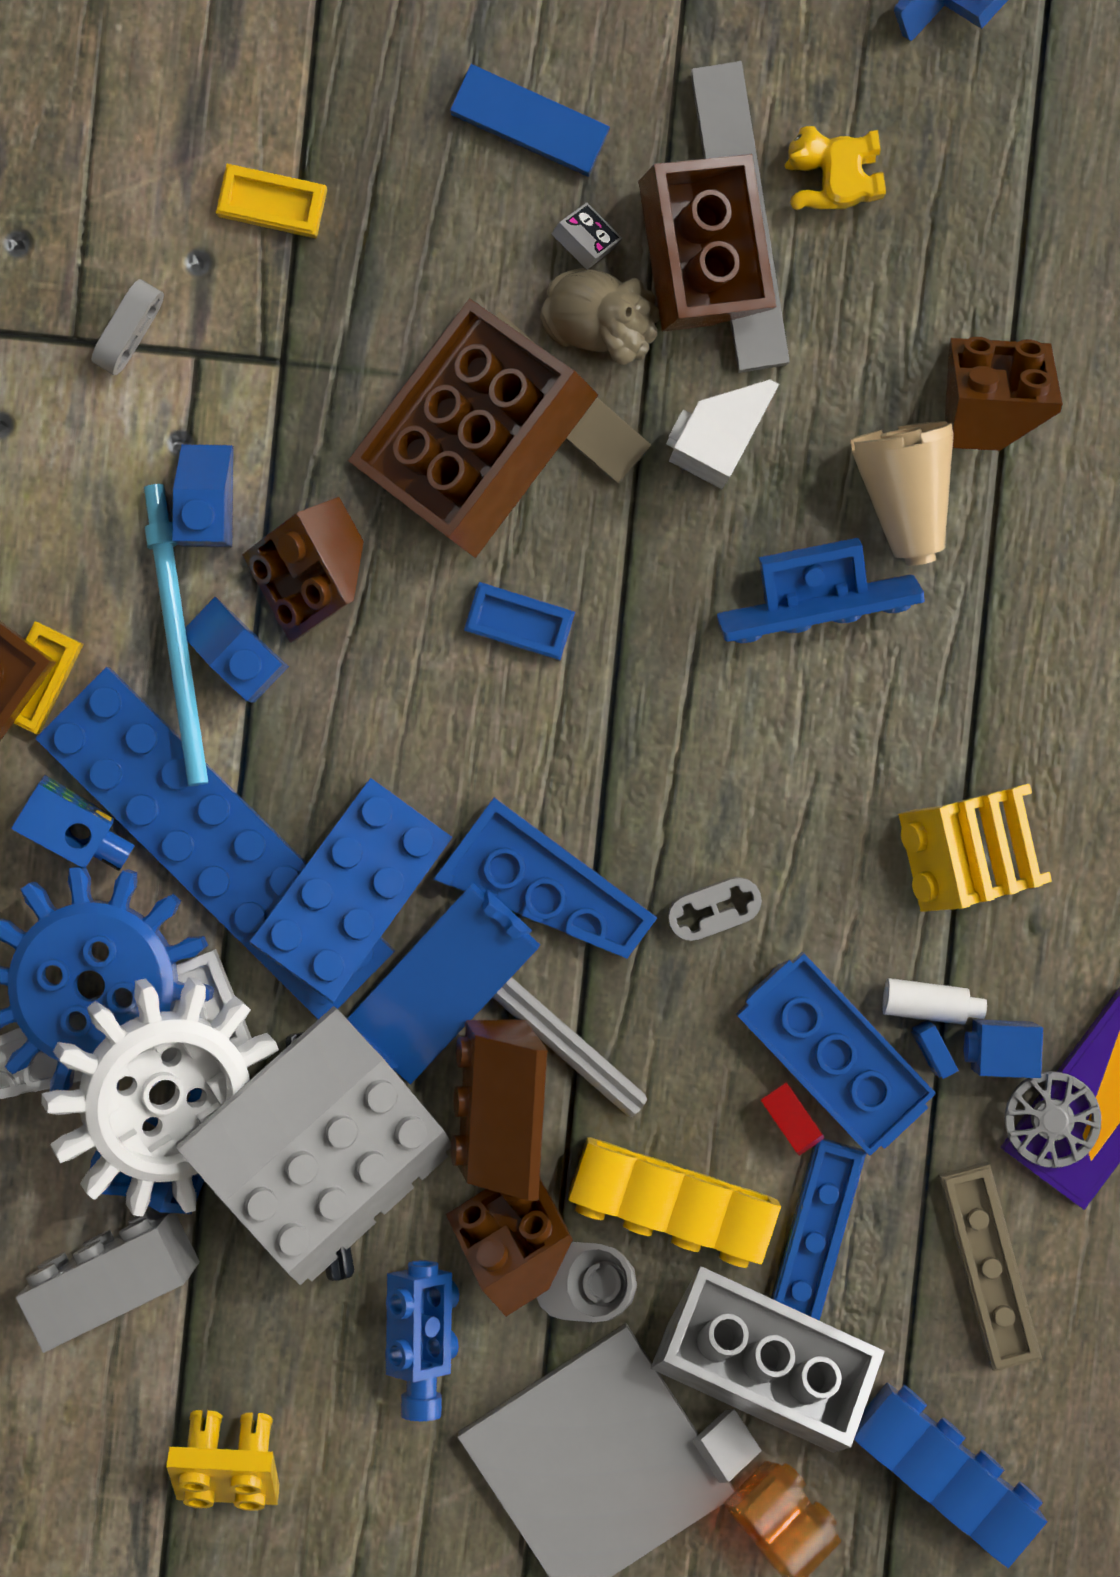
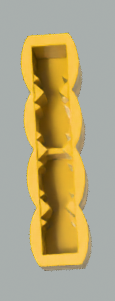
M590 1137L586 1139L568 1193L569 1201L577 1204L575 1211L581 1215L596 1220H604L605 1214L617 1216L625 1220L623 1227L632 1232L645 1236H652L653 1230L665 1232L672 1235L671 1243L693 1252H700L701 1246L714 1248L721 1251L719 1255L721 1260L742 1268H747L749 1262L763 1263L781 1209L779 1201L773 1197Z

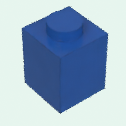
M973 1019L972 1032L965 1033L963 1047L965 1062H971L972 1071L979 1076L1041 1078L1042 1026L1029 1021Z

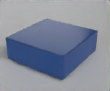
M926 1020L912 1027L913 1031L911 1033L930 1070L936 1076L944 1079L959 1071L934 1024Z

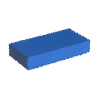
M479 582L464 631L560 661L575 612Z

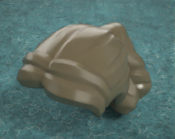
M579 268L562 273L549 283L547 289L548 298L541 308L540 318L544 330L554 341L565 347L574 346L595 352L609 351L612 360L620 365H626L634 359L642 360L645 358V354L649 351V344L657 337L658 331L654 323L659 321V309L655 306L654 294L644 289L641 280L632 278L622 283L607 273Z

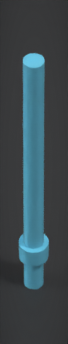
M151 484L144 487L149 525L144 527L147 548L153 549L187 782L188 786H198L209 782L173 549L177 543L172 541L173 522H169L164 485Z

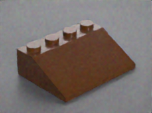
M469 298L348 461L476 558L598 397V394L572 368Z

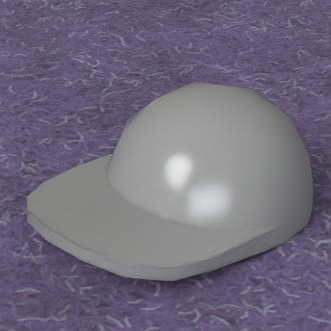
M572 1242L550 1289L538 1296L537 1300L540 1307L550 1316L562 1320L582 1322L609 1321L619 1316L633 1302L637 1289L635 1269L624 1254L615 1248L596 1243Z

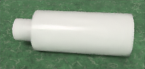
M887 978L883 993L882 1010L884 1015L965 1025L968 1017L985 1018L987 1000L970 997L968 988Z

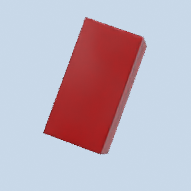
M787 1082L761 1099V1102L798 1156L825 1139Z

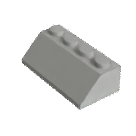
M700 1266L668 1322L650 1369L835 1453L852 1446L885 1351Z

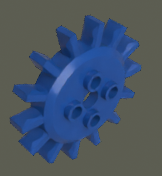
M80 866L69 868L68 885L72 897L71 905L57 909L52 904L46 890L35 881L22 887L21 892L25 903L37 916L38 922L28 932H25L10 920L0 918V941L9 944L15 949L10 967L0 966V984L8 986L10 1001L9 1007L0 1009V1029L10 1023L17 1022L22 1032L28 1038L22 1047L11 1054L5 1066L11 1074L30 1066L37 1054L42 1051L57 1060L56 1071L50 1080V1091H69L73 1085L75 1070L67 1068L59 1061L53 1051L57 1043L61 1042L76 1045L81 1050L93 1054L95 1049L106 1038L105 1034L93 1025L87 1010L89 1005L94 1001L103 1005L113 1013L118 1025L121 1026L139 1017V1009L134 993L135 981L146 979L158 994L160 1012L173 1011L176 1000H180L181 991L185 983L178 981L176 962L181 959L197 956L208 946L205 936H193L175 945L168 944L159 928L167 919L175 915L181 900L175 894L157 901L146 917L129 908L131 897L137 888V872L126 869L120 873L114 883L112 898L108 902L93 901L91 877L87 868ZM95 942H103L108 946L109 956L106 960L100 961L93 956L92 946ZM50 965H55L62 971L63 977L59 984H52L46 978V969ZM91 970L102 976L105 982V989L100 998L87 999L80 994L77 981L82 972ZM204 984L206 986L204 1002L213 998L214 987ZM119 988H126L132 993L133 1001L130 1006L124 1007L117 1003L115 994ZM72 1012H81L85 1016L86 1026L83 1030H76L70 1025L69 1017ZM119 1081L116 1085L117 1090H119Z

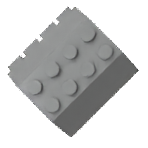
M333 1006L175 1147L284 1270L301 1285L307 1278L312 1282L338 1258L335 1253L342 1246L347 1250L376 1223L374 1217L378 1213L382 1212L385 1215L414 1188L412 1185L414 1180L418 1177L423 1180L448 1157L446 1151L451 1148V1141L441 1126L384 1058L341 1012Z

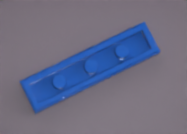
M823 1139L813 1146L771 1299L819 1321L866 1157L864 1149L828 1139Z

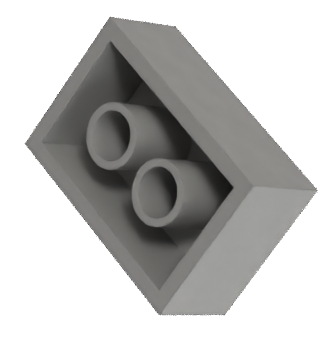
M152 1208L145 1211L143 1217L136 1216L129 1220V1226L120 1230L119 1235L114 1237L111 1230L100 1233L84 1242V1248L75 1252L72 1258L68 1259L65 1252L60 1253L37 1266L38 1270L26 1277L28 1285L16 1296V1299L43 1353L185 1284L200 1261L176 1213H162L159 1215L158 1211Z

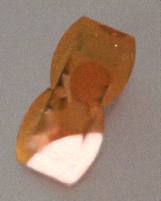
M765 1461L724 1502V1505L782 1577H808L842 1542L834 1530L837 1522L819 1502L810 1503L802 1490L806 1483L792 1466L787 1463L781 1466L779 1463Z

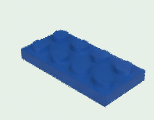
M370 778L249 944L333 1003L450 842L452 836Z

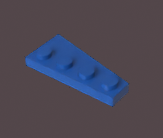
M495 797L434 878V880L463 891L474 883L483 892L488 889L511 911L627 959L657 919L654 914Z

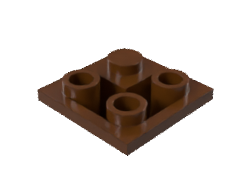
M984 337L950 339L945 421H947V424H952L954 433L953 448L1000 451L1061 412L1063 402L1051 343H1040L1030 339L1019 342L989 340Z
M340 497L295 513L242 554L253 578L257 581L274 612L277 622L281 625L290 643L298 640L354 601L364 541Z
M541 1177L539 1179L538 1201H527L485 1189L446 1214L481 1290L506 1317L550 1289L573 1241Z

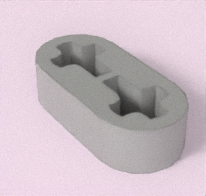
M142 279L137 280L126 293L99 338L92 353V363L112 375H118L131 359L162 305L164 293Z
M728 878L675 899L669 907L668 922L673 932L680 938L689 941L699 940L753 919L760 911L762 903L761 893L757 886L746 878ZM738 886L741 892L750 891L752 899L745 902L747 911L738 914L734 907L718 911L716 904L731 897L730 888ZM691 903L695 910L710 906L713 913L698 920L699 928L697 930L691 931L686 924L680 926L677 924V918L683 915L682 906Z

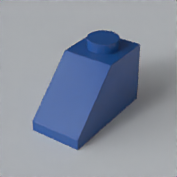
M181 445L173 486L172 541L182 547H232L233 446Z
M214 597L185 627L187 641L247 702L255 703L289 667L217 597Z

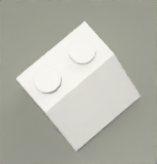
M767 380L701 400L692 414L683 409L666 445L674 448L669 461L723 489L779 384L772 380Z

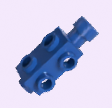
M426 1260L412 1261L408 1263L407 1270L387 1273L386 1375L406 1381V1392L401 1394V1417L410 1421H432L442 1416V1395L437 1392V1377L451 1374V1359L457 1355L459 1348L458 1339L451 1330L452 1309L459 1302L458 1287L452 1280V1272L439 1270L437 1262Z

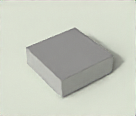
M735 1409L725 1410L692 1440L719 1483L730 1482L762 1451Z

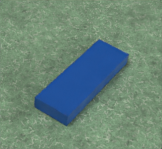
M473 64L470 65L450 109L451 115L587 177L590 176L610 131V126Z

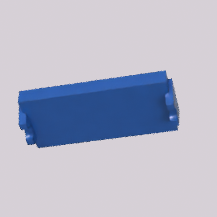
M472 883L347 1020L384 1058L394 1072L398 1073L411 1085L465 1027L466 1020L473 1019L535 953L540 944L529 935L532 930L488 889L483 892Z
M803 952L792 961L788 960L778 964L762 982L749 991L745 1001L747 1004L736 1013L869 1156L880 1146L885 1149L929 1108L926 1103L936 1094Z

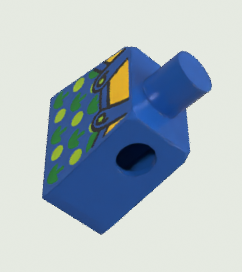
M44 775L11 828L82 868H86L92 857H95L115 870L120 871L135 846L109 830L114 821L112 815ZM76 823L84 824L90 829L91 835L86 839H78L71 833L70 826Z

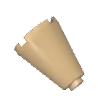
M947 421L899 426V430L887 433L879 430L851 439V452L895 558H905L907 566L931 563L936 560L935 553L945 549L954 435L952 424H947Z

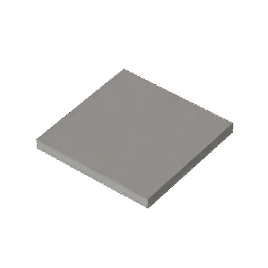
M627 1323L458 1432V1438L549 1577H612L736 1496V1491L731 1482H718L692 1442L699 1433L659 1372L650 1369L652 1362Z

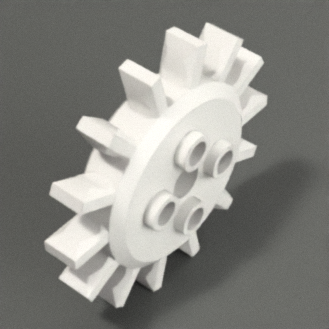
M187 978L181 991L177 1012H160L158 994L146 979L135 981L134 993L139 1009V1017L120 1026L113 1013L98 1002L94 1001L87 1007L93 1025L106 1036L93 1054L85 1052L73 1044L57 1043L53 1052L59 1061L69 1069L83 1072L79 1090H55L42 1093L41 1104L47 1113L50 1114L80 1113L83 1126L62 1135L50 1144L60 1163L71 1160L94 1147L100 1152V1159L86 1173L80 1183L88 1196L95 1200L107 1189L114 1177L121 1171L132 1177L126 1193V1205L133 1215L144 1216L150 1203L154 1182L172 1181L173 1196L184 1212L196 1211V1192L192 1184V1176L198 1172L175 1146L250 1081L248 1067L267 1059L279 1050L276 1041L267 1033L255 1036L237 1047L229 1041L230 1036L244 1022L251 1010L239 998L234 996L224 1005L216 1018L209 1023L199 1018L206 995V986L199 979ZM169 1047H176V1057L169 1062H163L161 1060L163 1051ZM124 1076L133 1077V1083L127 1090L120 1091L116 1089L117 1082ZM162 1080L174 1082L175 1093L170 1101L161 1105H156L149 1101V1092L154 1084ZM192 1089H202V1095L199 1100L187 1102V1095ZM150 1117L158 1118V1124L153 1130H142V1125L146 1119Z

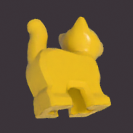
M804 126L800 128L798 135L790 143L788 150L789 159L785 164L786 169L810 171L821 167L823 171L822 190L798 191L790 199L793 209L799 210L803 207H810L821 210H839L850 208L860 202H871L884 198L886 194L884 172H876L868 176L862 169V164L876 163V156L880 155L878 130L869 131L864 137L859 138L840 136L829 139L823 136L815 126Z

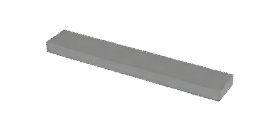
M742 61L693 68L690 75L704 159L753 155L776 300V308L773 310L730 321L738 373L786 366L790 363Z

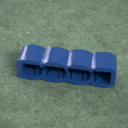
M886 1383L864 1409L854 1440L875 1459L896 1474L912 1490L931 1503L954 1525L969 1535L991 1556L1009 1568L1048 1522L1038 1509L1043 1504V1501L1022 1482L1019 1481L1013 1487L1002 1479L1000 1475L1005 1470L985 1451L981 1449L975 1455L965 1448L961 1443L966 1437L947 1419L942 1417L936 1423L922 1412L927 1407V1404L910 1388L903 1385L898 1391L892 1385Z

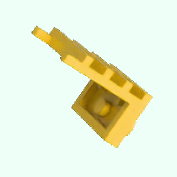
M1030 784L1008 788L943 806L915 809L898 814L902 828L901 840L907 850L913 876L912 888L918 899L920 912L963 909L979 902L991 901L1000 896L1019 893L1021 890L1043 886L1042 884L1052 882L1050 872H1039L1022 796L1032 794ZM1001 801L1003 802L1008 829L1020 879L1016 880L1011 855L1006 838V833L1001 816V811L998 803ZM975 808H979L996 883L994 887H992Z

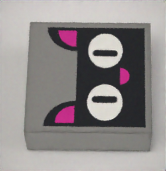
M587 202L560 221L551 233L587 270L614 250L622 240V237Z

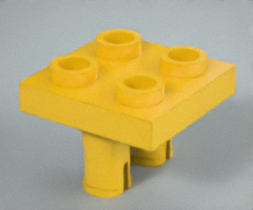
M203 1410L192 1411L189 1418L190 1428L187 1447H169L166 1467L176 1499L183 1500L185 1505L194 1508H210L214 1505V1502L234 1503L236 1508L248 1511L262 1510L265 1504L277 1505L280 1485L273 1452L268 1451L273 1418L268 1414L258 1413L256 1432L254 1433L255 1420H253V1413L242 1414L240 1416L241 1426L238 1450L217 1449L220 1424L222 1423L223 1416L218 1412L207 1410L204 1430L205 1418H203Z

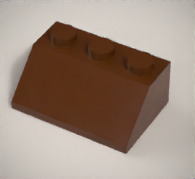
M747 154L654 164L641 177L638 183L662 332L712 326L775 309L776 300L753 155Z
M466 1020L465 1037H458L456 1044L458 1068H463L462 1086H455L454 1113L456 1117H460L459 1135L452 1136V1164L459 1167L467 1184L527 1201H538L547 1049L526 1020Z

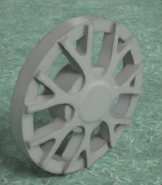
M1041 1072V1078H1027L1011 1093L1005 1109V1129L1013 1147L1029 1161L1044 1167H1064L1081 1160L1095 1145L1101 1129V1111L1093 1092L1079 1079L1062 1072ZM1052 1080L1067 1082L1062 1101L1051 1098ZM1046 1081L1045 1089L1042 1090L1037 1083ZM1072 1085L1079 1089L1071 1094ZM1032 1086L1035 1087L1044 1099L1037 1103L1034 1109L1021 1097ZM1084 1095L1090 1108L1074 1115L1069 1104L1079 1096ZM1018 1101L1023 1104V1109L1015 1110ZM1030 1114L1033 1128L1015 1130L1014 1115ZM1091 1114L1092 1121L1086 1120V1116ZM1075 1122L1091 1126L1085 1141L1071 1134ZM1037 1134L1047 1139L1045 1146L1038 1156L1026 1149L1027 1145ZM1018 1135H1026L1022 1143L1018 1139ZM1066 1137L1072 1153L1057 1158L1054 1142ZM1076 1143L1082 1144V1145L1076 1150L1075 1144H1076ZM1050 1151L1052 1159L1044 1158L1047 1152Z

